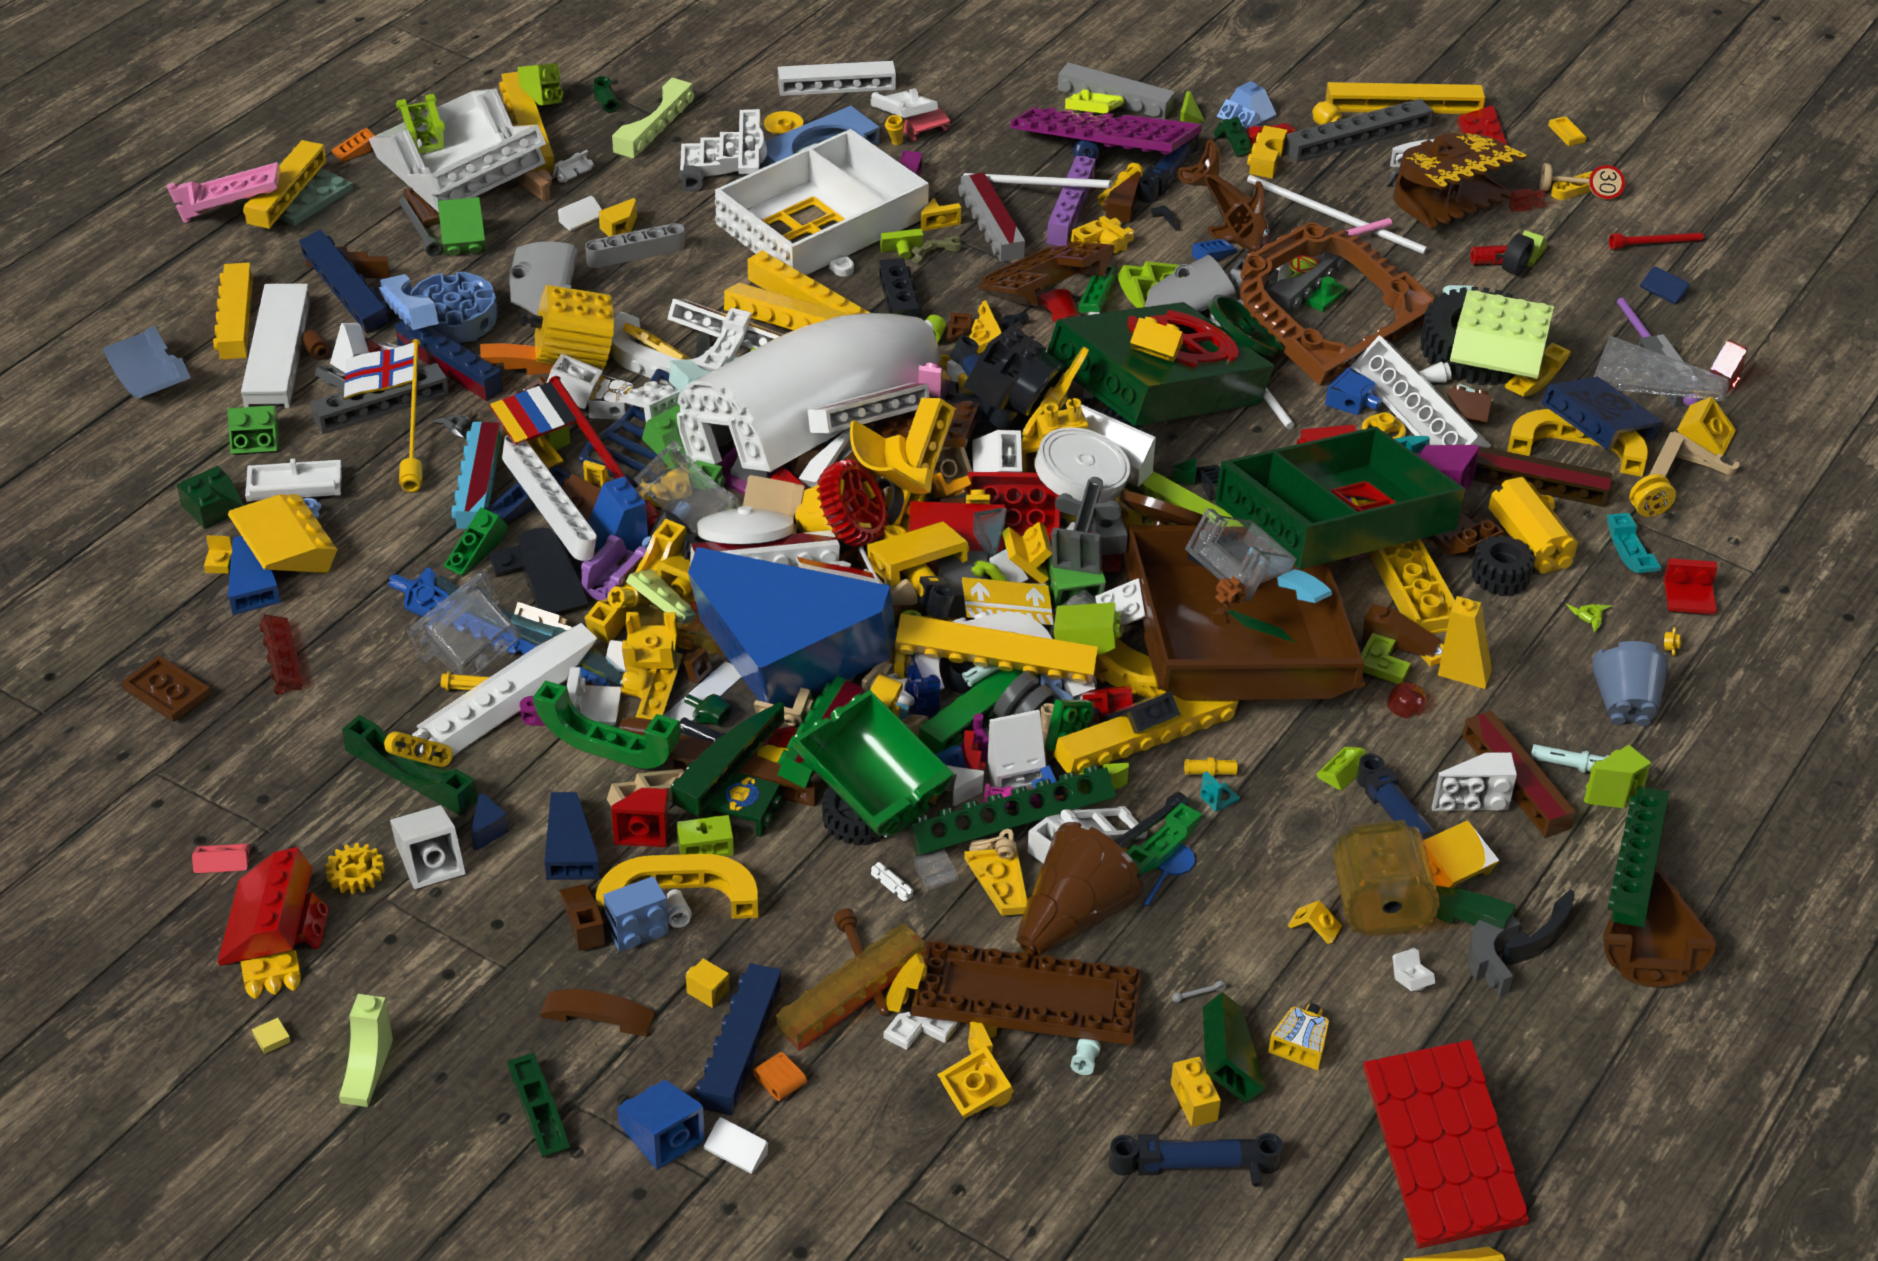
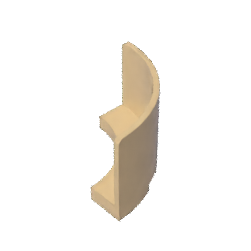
M750 475L747 481L743 506L781 512L794 519L796 508L802 502L804 485ZM794 524V531L792 534H796L797 524Z

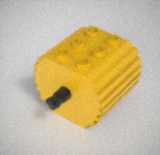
M545 285L539 303L538 315H532L531 318H528V314L524 313L521 315L520 320L522 326L530 323L531 327L536 328L534 335L536 362L555 364L560 355L565 354L595 368L604 370L614 333L612 297L607 294Z

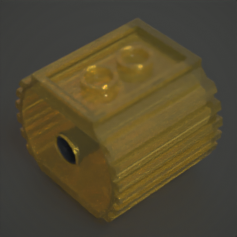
M1405 820L1352 826V830L1349 833L1343 834L1338 838L1339 843H1335L1333 863L1348 925L1351 926L1355 933L1361 932L1365 935L1418 930L1424 925L1432 923L1433 917L1437 915L1440 900L1422 833L1420 834L1417 827H1409L1406 825Z

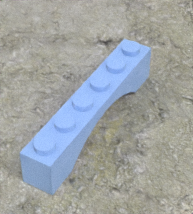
M405 274L380 280L382 287H379V294L381 299H384L385 303L389 304L395 314H398L400 319H403L404 323L408 324L412 330L439 324L434 302L430 298L410 296L412 290L410 278Z

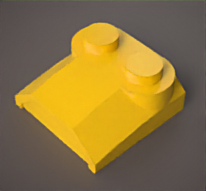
M987 1046L982 1047L937 1074L963 1118L971 1116L989 1106L1000 1107L1007 1104L1014 1092Z

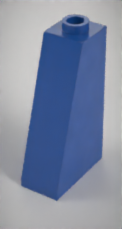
M242 535L233 537L228 588L232 615L280 603L278 587L272 571L263 569Z

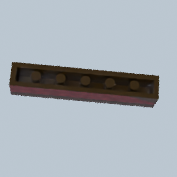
M1480 446L1473 480L1502 486L1506 480L1524 477L1542 495L1605 507L1613 473Z

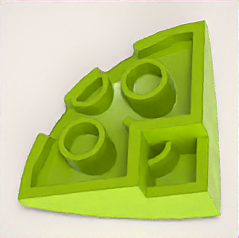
M1148 261L1142 267L1123 265L1117 278L1129 301L1136 308L1145 307L1150 288L1174 273L1179 265Z

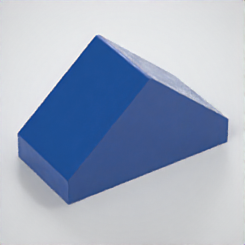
M700 547L696 548L688 574L700 621L759 701L770 704L781 702L784 703V707L788 708L795 704L800 687L810 689L813 696L822 692L828 682L832 684L837 675L847 680L875 667L877 664L889 660L896 638L889 585Z

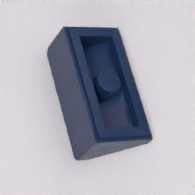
M1654 266L1641 282L1640 287L1673 304H1677L1687 296L1689 283Z

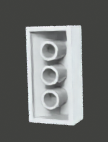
M1081 404L1088 423V430L1104 435L1124 451L1130 463V474L1127 482L1139 487L1153 473L1156 437Z

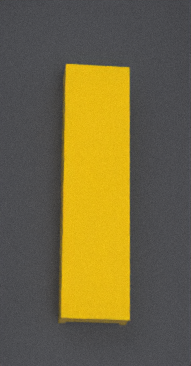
M1350 497L1357 506L1377 502L1374 499L1356 501L1355 497ZM1421 539L1369 552V556L1399 612L1432 634L1447 632L1450 612L1455 599Z

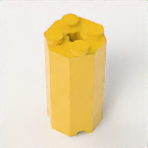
M1524 477L1506 480L1502 484L1503 489L1499 492L1495 490L1490 498L1489 509L1511 537L1520 539L1522 543L1530 546L1529 549L1533 550V556H1535L1533 567L1541 574L1566 569L1571 566L1572 558L1575 557L1578 545L1574 536L1530 482H1527Z

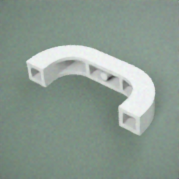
M622 311L614 318V333L610 352L613 359L622 367L651 378L656 369H662L670 373L671 360H683L634 342L637 338L625 332L622 328L626 322L640 328L639 318ZM703 355L688 360H692L694 363L698 365ZM660 379L659 381L663 384L673 386L671 383L663 379Z
M983 612L975 615L973 620L966 621L965 618H960L952 621L1052 639L1048 631L1039 622L1027 615L1016 612H1001L989 615L988 612ZM916 653L911 669L912 687L916 698L938 693L944 689L939 671L941 657L931 659L925 657L924 654Z

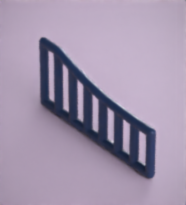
M656 369L650 381H655L658 384L660 379L669 382V372ZM632 405L619 420L598 436L602 442L610 440L655 461L651 468L606 447L615 461L647 475L644 482L654 484L665 462L653 450L616 434L622 428L642 438L644 429L629 421L635 417L646 422L645 412L640 410L642 407ZM588 441L579 456V462L583 464L587 460L606 466L604 463L590 457L592 452H596V450ZM607 468V471H608L609 476H610V477H613V475L611 474V472H610L609 469ZM624 473L631 485L637 489L641 480Z

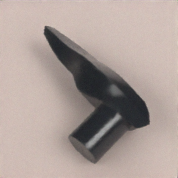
M1162 205L1151 209L1152 217L1162 215L1176 231L1178 230L1176 220L1168 207Z

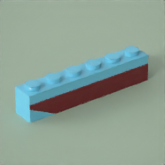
M472 422L471 431H467V445L464 446L465 460H461L462 475H458L459 490H455L456 505L452 506V519H456L457 529H467L480 507L487 509L490 505L502 440L500 422Z

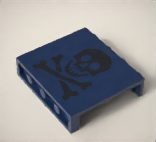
M1598 376L1550 384L1541 403L1607 450L1613 448L1619 433L1638 430L1654 441L1663 424L1661 419Z

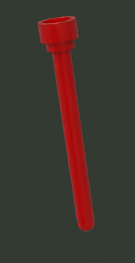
M1612 233L1609 236V247L1611 250H1620L1625 245L1702 241L1705 236L1703 233L1625 237L1621 233Z

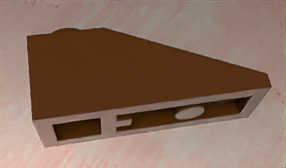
M1141 172L1134 173L1111 190L1108 199H1104L1103 211H1106L1108 219L1117 218L1120 222L1130 223L1139 193Z
M1372 604L1364 618V641H1368L1372 633L1395 640V649L1433 657L1441 643V639L1395 609Z

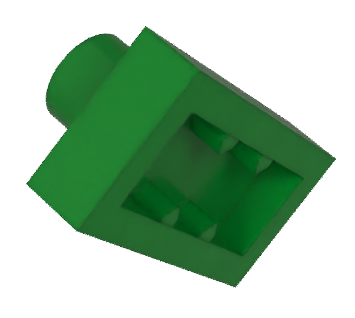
M1323 277L1321 287L1312 293L1305 304L1324 312L1347 293V287L1335 282L1332 277Z

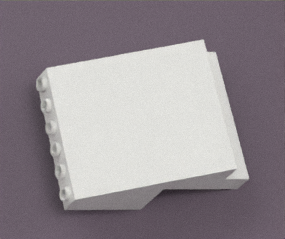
M497 89L471 91L436 107L440 120L445 123L446 127L445 131H443V149L419 154L408 129H405V123L369 138L376 157L409 187H412L437 212H439L437 201L476 197L546 163L539 149L540 146L546 144L539 126H512ZM425 112V113H423V114H421V115H422V116L424 117V119H425V118L427 117L428 113ZM421 126V127H418L417 130H418V131H425V130H427V128L424 127V126ZM430 137L429 141L437 145L436 139ZM418 139V148L422 147L423 142H421V140Z

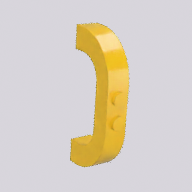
M1542 409L1528 412L1515 421L1511 430L1507 452L1530 456L1532 444L1543 438H1556L1595 446L1601 445L1550 409ZM1635 430L1619 433L1613 448L1610 450L1615 452L1621 460L1620 473L1642 477L1647 460L1645 441Z
M715 854L651 855L632 858L612 868L603 877L596 892V904L603 923H606L603 894L653 876L661 889L708 887L720 890L730 899L731 919L758 918L757 885L751 873L737 861Z

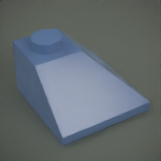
M1252 81L1238 87L1229 99L1244 108L1260 114L1255 126H1261L1277 116L1265 89Z

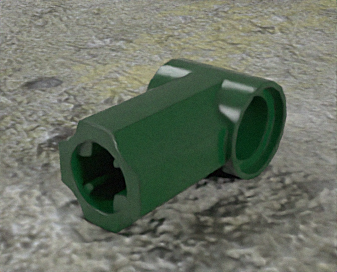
M605 76L595 78L594 99L600 103L603 111L608 112V114L615 113L620 104L611 87L610 78Z

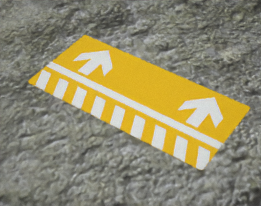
M962 577L967 617L974 618L975 615L983 612H988L989 615L1001 612H1016L1027 615L1040 624L1054 625L1048 585Z

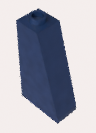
M551 792L544 862L546 880L600 879L598 856L577 792Z

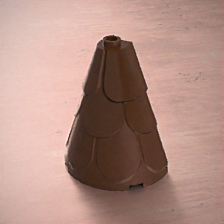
M1066 822L1060 825L1054 833L1044 864L1040 868L1033 894L1028 898L1015 939L1020 944L1021 949L1028 955L1041 956L1073 940L1079 933L1100 924L1104 919L1131 906L1141 895L1143 881L1137 878L1136 874L1139 872L1137 866L1114 840L1093 827L1089 830L1081 828L1082 825L1079 822Z
M1655 869L1645 927L1612 922L1611 916L1603 933L1604 949L1611 966L1620 971L1621 976L1627 980L1651 987L1671 986L1689 980V975L1697 970L1701 972L1707 966L1716 948L1715 938L1699 921L1693 910L1680 897L1681 894L1659 869Z

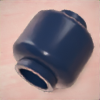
M1080 140L1073 147L1074 158L1076 156L1081 157L1085 156L1084 153L1088 155L1086 157L1096 159L1097 161L1100 153L1099 146L1094 141Z

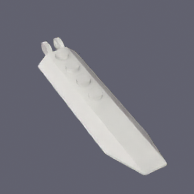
M582 623L533 648L418 724V730L412 736L423 739L430 737L429 740L448 745L452 749L453 756L520 712V701L527 696H534L545 680L556 684H562L569 677L570 667L578 666L597 638ZM423 744L419 750L421 753L423 751Z

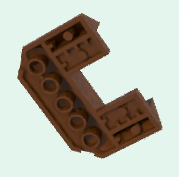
M1073 241L1058 247L1056 245L1046 247L983 276V282L979 283V288L1012 303L1038 306L1036 292L1075 274L1104 276L1115 247L1112 244Z

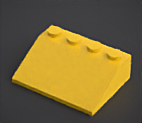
M278 494L229 511L228 516L264 570L329 572L337 548L301 496L297 494Z

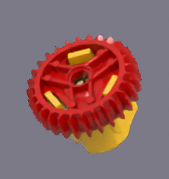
M846 459L831 464L820 474V480L817 481V485L804 490L803 502L798 505L795 511V520L801 533L832 530L838 541L844 544L849 543L851 547H861L875 542L883 536V531L886 530L885 526L888 525L886 519L889 517L886 513L888 506L884 502L887 498H884L882 495L883 490H880L878 486L879 481H875L874 474H869V469L863 468V465L855 460Z

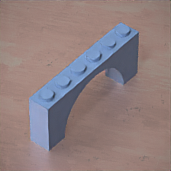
M849 106L766 140L767 155L763 163L759 165L762 168L793 155L797 150L827 140L849 129H852L873 145L880 144V127L854 107Z

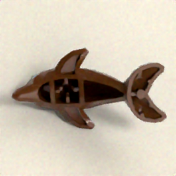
M1208 140L1199 164L1192 167L1179 168V179L1183 183L1192 186L1208 187L1224 222V225L1208 228V232L1213 238L1224 239L1227 242H1236L1245 250L1256 252L1269 243L1270 226L1264 214L1265 190L1260 181H1256L1253 196L1250 198L1244 192L1219 176V147L1213 140Z

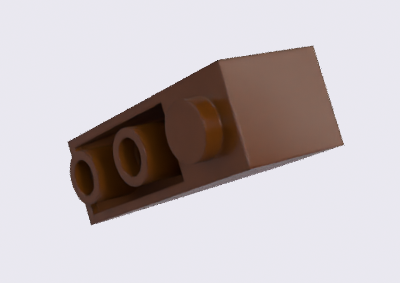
M586 884L559 890L578 951L605 945L603 922L597 904Z

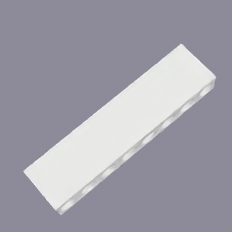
M308 284L264 285L241 389L244 407H249L250 404H284L285 408H290L302 347L301 337L305 332L311 302Z

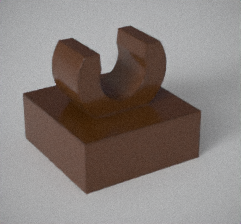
M698 648L693 654L686 653L680 659L685 664L684 672L688 673L690 682L699 683L712 670L706 649Z

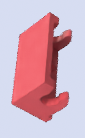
M938 107L934 111L906 117L904 133L912 141H915L917 138L914 134L919 135V132L939 127L943 132L947 131L946 126L950 125V120L943 110Z

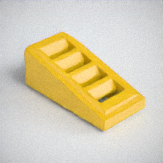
M587 460L583 462L585 481L599 489L602 488L604 483L610 482L606 466Z

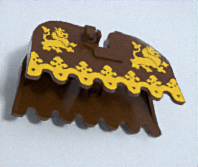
M1471 133L1439 135L1433 142L1427 140L1422 142L1421 145L1408 148L1403 152L1393 200L1397 206L1415 217L1429 229H1435L1438 225L1436 221L1447 224L1451 221L1450 216L1459 219L1463 218V211L1472 214L1476 213V206L1484 209L1489 208L1490 202L1488 201L1501 204L1503 202L1502 197L1508 199L1516 198L1517 193L1508 190L1486 174V167L1498 170L1501 166L1500 163L1512 165L1514 161L1512 158L1525 160L1527 155L1484 135Z

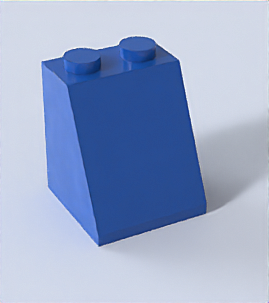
M624 476L602 485L588 524L597 536L595 547L598 551L606 544V540L610 535L621 538L626 550L635 551L639 546L642 547L643 540L648 537L646 502Z
M666 1079L657 1085L650 1086L636 1097L627 1099L617 1107L619 1125L656 1170L705 1142L703 1106Z

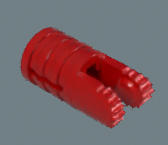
M1508 245L1472 246L1470 251L1471 264H1502L1503 257H1495V253H1505Z

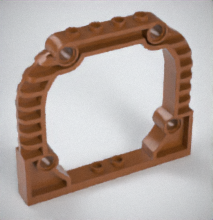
M1309 222L1299 228H1294L1285 236L1281 235L1276 241L1267 243L1256 252L1252 251L1247 255L1240 273V278L1242 279L1240 297L1244 303V308L1251 313L1250 316L1253 319H1257L1262 328L1266 327L1268 333L1277 338L1278 343L1284 344L1286 346L1284 353L1321 386L1350 367L1379 335L1388 342L1393 343L1423 325L1426 309H1428L1430 302L1433 303L1435 297L1406 271L1399 274L1397 272L1398 269L1394 265L1388 264V259L1379 256L1380 252L1376 249L1373 250L1370 243L1361 241L1360 236L1348 235L1349 232L1345 230L1331 231L1332 227H1322L1317 223ZM1324 252H1329L1341 256L1352 263L1384 293L1382 297L1383 302L1394 310L1395 322L1387 327H1381L1375 334L1366 336L1360 343L1350 349L1344 343L1323 339L1319 331L1312 328L1304 329L1271 299L1264 290V285L1270 272L1300 255L1315 257Z

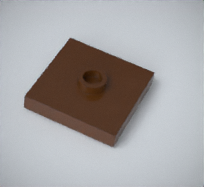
M572 474L562 489L588 523L601 489Z

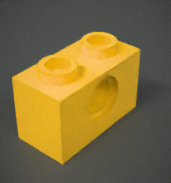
M1200 1056L1173 1063L1171 1086L1191 1128L1218 1121L1221 1100L1209 1075L1206 1074V1069Z

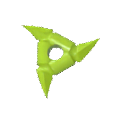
M1566 604L1575 615H1579L1581 620L1590 625L1592 624L1594 632L1602 623L1603 610L1612 607L1610 605L1590 604L1577 608Z

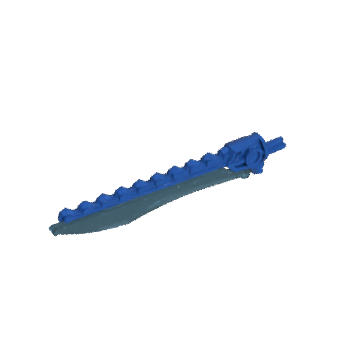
M426 568L413 581L396 574L394 576L391 575L389 578V587L405 593V610L438 624L440 623V625H447L451 622L454 624L457 632L470 630L474 639L486 637L492 647H499V645L503 644L506 646L509 654H516L520 651L524 655L533 648L567 631L564 628L527 619L492 605L454 585L443 576L436 578L435 572L430 568ZM449 596L454 598L457 608L452 605ZM594 647L590 648L577 666L581 670V678H585V682H593L594 686H610L606 679L619 685L622 684V675Z

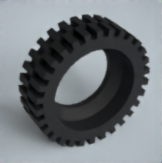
M1472 287L1471 290L1478 291V287ZM1486 287L1481 291L1482 293L1501 295L1502 292L1497 289L1495 293L1489 292L1490 288ZM1460 288V292L1452 289L1449 291V295L1444 292L1440 294V298L1435 297L1433 303L1430 302L1428 309H1426L1420 340V348L1423 351L1424 358H1428L1427 362L1430 365L1439 362L1448 363L1451 374L1455 375L1454 379L1460 381L1461 378H1465L1466 383L1472 384L1473 380L1478 381V385H1484L1485 381H1489L1490 385H1496L1497 381H1500L1501 384L1508 383V379L1511 380L1516 374L1450 361L1456 335L1453 327L1458 326L1467 288ZM1507 293L1504 297L1512 298L1513 295Z

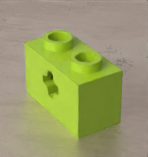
M729 815L677 822L680 855L715 854L725 857L734 856L733 835Z

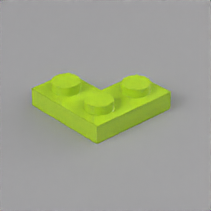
M1372 633L1361 653L1364 661L1363 673L1402 685L1411 663L1391 657L1390 654L1394 649L1395 640Z

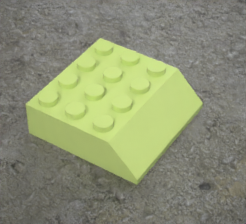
M1467 290L1450 361L1538 378L1554 306L1545 303L1529 302L1523 299L1508 298L1502 295L1482 293L1481 291Z

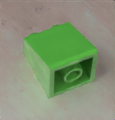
M480 198L437 201L444 255L486 251Z
M1052 555L1044 561L1049 577L1047 581L1054 610L1057 609V606L1094 604L1096 603L1095 596L1104 592L1106 581L1102 570L1100 575L1053 568Z

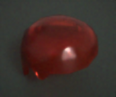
M1402 682L1392 688L1386 703L1391 712L1407 719L1413 713L1420 715L1427 704V698L1420 686L1414 683Z

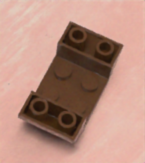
M1460 511L1457 530L1428 538L1445 553L1452 555L1469 551L1477 547L1478 543H1481L1483 539H1488L1490 536L1497 537L1498 535H1503L1504 531L1489 518L1475 524Z

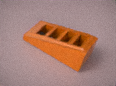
M365 128L333 148L332 153L341 162H345L372 152L374 150L369 138L375 135L368 128Z

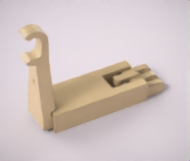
M1674 431V433L1670 432L1649 475L1661 474L1666 476L1675 456L1711 467L1726 475H1734L1739 467V462H1734L1733 466L1721 461V454L1716 456L1684 435Z

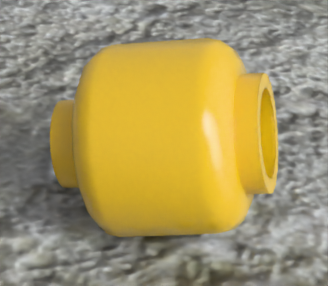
M1330 101L1319 102L1312 111L1313 120L1318 125L1341 120L1342 111Z

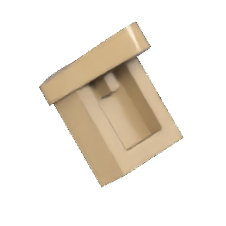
M908 579L900 580V583L891 586L885 580L884 585L890 586L892 605L917 604V593Z

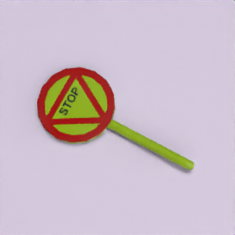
M1305 255L1289 261L1291 269L1295 272L1290 278L1311 271L1319 264V261Z

